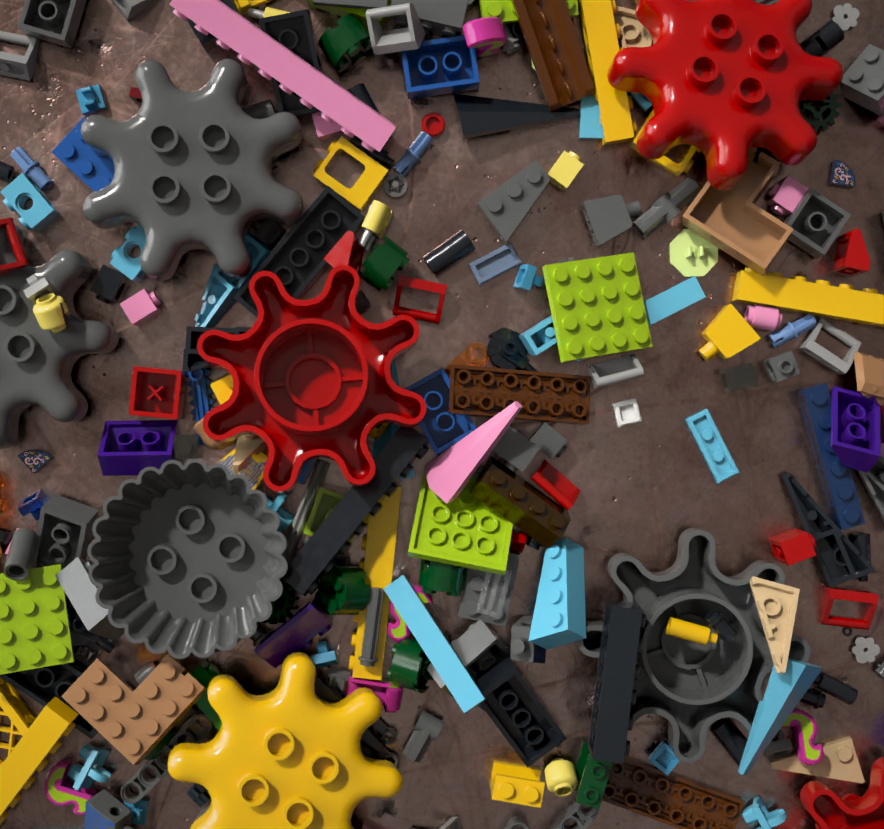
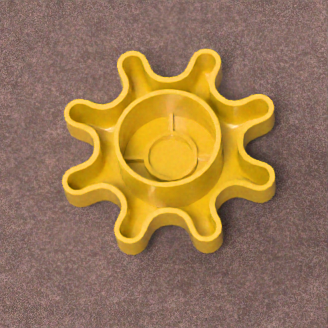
M293 652L287 655L282 664L281 676L277 687L264 695L255 696L249 694L231 675L220 674L214 677L209 682L207 694L210 705L222 721L218 734L207 743H180L174 746L168 757V772L172 778L180 782L202 785L211 796L210 807L202 816L194 821L190 829H355L351 825V817L359 802L366 798H392L401 791L403 785V777L391 761L366 757L361 750L360 741L362 734L378 720L383 710L382 702L373 690L363 687L354 690L339 702L330 703L322 700L315 694L316 667L311 658L303 652Z

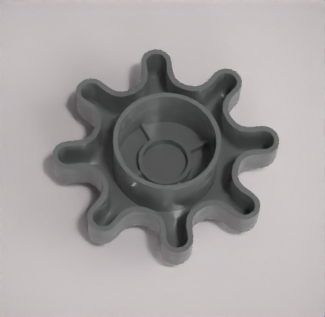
M227 58L219 61L213 68L207 84L201 89L194 91H184L175 87L165 67L160 62L144 60L137 66L134 75L142 96V106L137 114L126 121H116L105 116L92 115L86 118L81 125V136L86 144L96 153L111 158L115 169L114 177L109 185L86 197L83 202V213L87 220L101 229H109L125 222H134L142 226L145 230L146 241L140 256V266L144 273L153 280L165 281L171 278L183 254L193 249L210 251L214 254L219 267L226 276L231 279H242L250 273L253 264L245 243L246 232L250 226L261 219H270L281 224L292 225L304 214L305 209L301 195L294 189L281 185L272 177V165L275 159L281 154L294 149L301 142L302 130L300 121L290 112H280L263 119L252 118L246 114L241 108V103L246 91L247 79L244 68L234 59Z
M15 225L20 241L23 246V233L21 229L17 225ZM5 227L0 228V265L17 262ZM62 250L42 266L34 267L29 264L27 267L0 275V449H6L14 445L18 437L20 415L24 409L31 405H40L52 418L59 422H77L84 418L88 410V403L84 395L72 382L71 372L73 365L83 355L109 353L118 344V333L113 326L96 320H83L75 311L73 304L74 293L89 278L92 270L89 259L75 250ZM33 274H36L38 279L45 277L56 287L59 292L58 296L63 297L71 313V319L66 324L64 330L54 333L52 330H43L39 326L33 313L34 304L27 299L23 290L30 287L26 279Z
M695 527L686 529L679 536L676 561L670 568L664 571H648L639 560L624 552L612 556L607 566L610 578L623 593V600L636 603L643 610L642 613L646 614L645 628L640 629L639 639L643 640L641 655L637 654L636 664L640 666L639 678L634 680L633 690H636V703L631 705L630 715H633V723L643 715L650 713L666 718L668 721L669 747L675 756L685 763L696 762L703 756L707 729L718 719L735 718L750 732L759 701H763L761 693L762 682L774 665L750 586V579L754 576L783 585L785 583V575L782 569L776 564L765 560L753 562L738 575H723L716 567V545L714 538L707 531ZM716 609L723 613V618L737 631L731 640L725 642L711 626L709 627L710 632L718 634L716 644L707 642L706 645L667 635L666 627L670 617L708 627L705 617L710 611ZM586 621V639L576 641L578 647L586 656L599 658L603 621ZM793 632L788 658L807 662L811 654L810 646L805 639Z

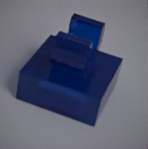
M39 489L20 500L18 510L24 517L31 512L34 519L38 521L41 507L46 500V494L42 489Z

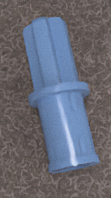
M424 131L421 132L409 148H405L406 152L393 168L406 177L417 161H421L420 156L433 141L432 137Z
M19 146L12 150L11 157L23 169V174L29 176L40 190L43 191L52 184L53 180L39 167L40 163L34 161L22 147Z
M807 314L793 323L788 322L786 327L768 335V337L772 340V345L778 348L793 338L797 340L799 335L815 327L817 321L812 314Z

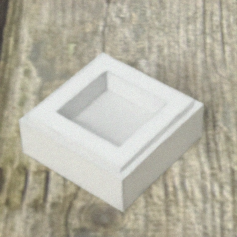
M636 398L612 403L617 427L642 421Z

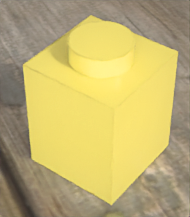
M564 150L547 174L551 179L550 182L565 192L584 165L581 163L582 159L574 152L570 151L567 153Z

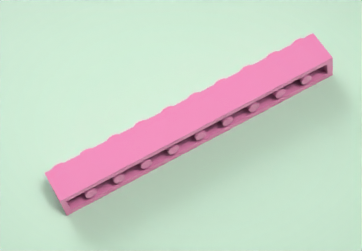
M172 0L169 5L175 8L173 13L185 21L187 18L191 19L196 23L195 28L206 36L211 33L218 38L216 43L227 51L232 48L238 52V59L249 66L251 62L260 68L258 72L268 80H271L272 77L280 82L279 87L290 95L293 92L299 95L302 104L310 109L313 107L319 109L322 112L320 116L331 124L334 121L342 126L340 129L351 138L356 135L363 140L361 145L369 151L373 152L376 149L380 152L395 130V124L220 0Z

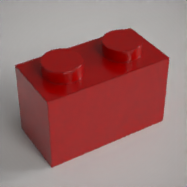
M794 528L768 538L776 561L788 566L816 556L814 550L817 547L816 542L808 532Z

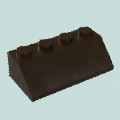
M493 456L489 457L469 492L547 549L562 538L571 521L569 512Z

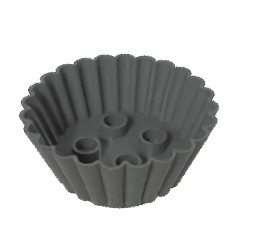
M191 459L184 466L177 460H168L161 465L160 470L155 467H146L140 471L137 480L127 479L123 481L118 489L119 496L109 497L104 502L103 513L105 516L95 520L92 531L96 539L89 544L87 549L88 557L94 562L89 569L88 577L90 582L98 587L95 594L96 602L102 608L109 609L107 615L110 624L116 628H125V636L130 642L135 644L145 642L146 648L153 654H162L168 650L169 654L176 659H184L191 652L199 658H206L214 653L215 648L220 651H228L235 647L238 638L247 639L253 636L257 629V622H263L271 616V602L280 598L283 591V586L279 579L286 574L288 569L287 561L281 555L287 547V541L285 536L277 531L280 524L278 514L271 509H266L268 502L265 494L256 489L251 490V484L245 476L241 474L230 476L226 466L213 464L207 467L199 459Z

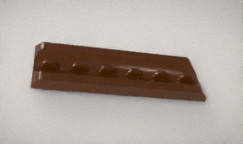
M511 0L549 110H556L595 94V88L565 0Z
M451 364L448 413L492 418L517 401L523 407L515 417L516 420L589 424L591 376Z
M627 756L624 758V764L612 763L602 801L678 829H735L745 803L744 800L671 772L667 776L657 767Z

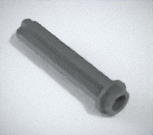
M379 587L370 588L361 656H358L360 665L375 666V662L378 661L376 650L384 589Z

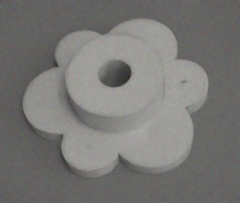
M846 3L843 6L837 5L833 9L834 17L832 20L840 26L842 31H847L850 27L853 28L857 25L856 19L859 17L860 12L857 8H852L850 3Z
M858 637L855 640V646L852 647V653L856 655L855 659L858 663L874 662L875 656L880 653V647L874 644V639L871 637L866 639Z

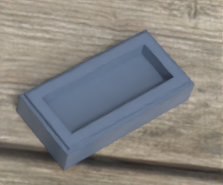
M512 242L468 265L480 286L521 265L522 262Z

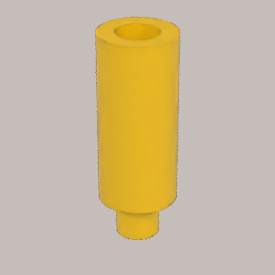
M670 617L666 627L667 635L706 645L707 642L713 644L717 642L718 634L711 633L709 627Z

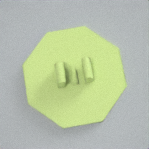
M683 229L669 244L670 264L684 277H703L718 262V247L690 229Z

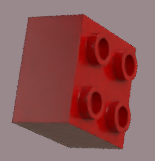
M133 366L128 415L183 419L186 373L178 370Z

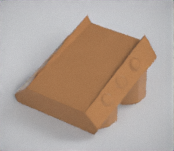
M856 351L854 361L857 391L861 392L868 399L876 397L879 405L884 407V359Z

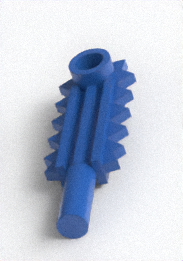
M207 367L186 373V376L191 379L186 385L192 388L188 395L193 397L189 404L194 409L190 413L193 415L192 420H196V422L204 418L206 413L213 409L211 404L215 401L209 397L213 390L208 387L212 380L207 378L211 373Z

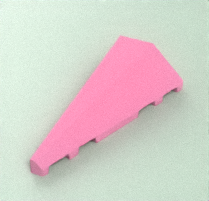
M515 401L427 463L424 468L429 488L446 504L457 499L479 465L489 457L523 406Z

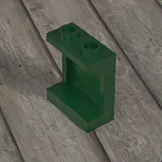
M584 740L582 741L575 766L578 785L575 788L578 791L576 802L600 809L613 762L593 760L588 749V742Z

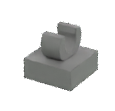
M33 274L26 279L30 287L23 290V292L34 305L36 300L45 294L54 293L57 296L59 295L56 287L45 277L38 279L37 275Z

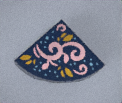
M834 160L832 162L829 185L854 188L856 180L851 168L842 161Z
M27 450L18 455L34 474L53 458L50 453L42 450Z

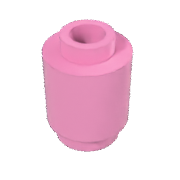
M754 304L753 306H747L744 319L752 328L774 331L776 327L781 325L782 313H779L777 307Z

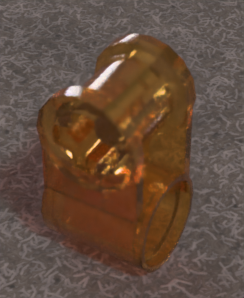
M481 343L470 344L449 363L444 371L450 376L451 364L481 367L488 359L487 349ZM481 348V355L483 357L480 360L478 358L473 360V353L471 351L473 349L478 351Z

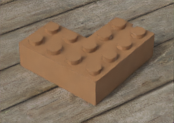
M757 148L748 149L747 171L733 188L722 191L714 188L707 181L683 214L682 225L764 276L791 238L794 229L755 205L778 173L780 162L761 151L756 163L754 160Z
M169 654L135 690L103 660L97 658L61 697L133 765H139L207 691V688L192 674L187 673L188 670Z

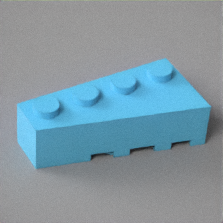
M567 538L560 539L545 550L528 640L545 649L586 639L584 547Z

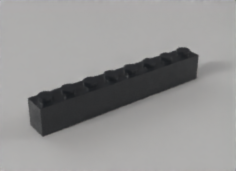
M400 426L375 457L376 470L373 480L365 486L353 485L290 562L286 574L281 578L303 596H306L308 593L312 595L319 587L320 583L318 580L322 575H328L335 567L336 563L334 560L338 555L341 554L343 556L352 545L350 541L355 534L360 536L365 530L367 519L371 515L375 517L381 510L383 505L380 503L386 496L390 498L398 488L396 483L400 478L403 477L405 479L414 468L412 463L416 458L422 459L429 449L427 447L429 444L428 439L413 427Z

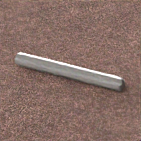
M318 460L316 462L287 535V547L281 555L286 559L288 565L293 559L319 487L322 486L328 471L329 463Z

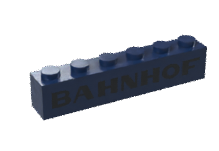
M827 383L797 389V397L831 520L840 530L866 524L851 469L844 467L831 448V396Z

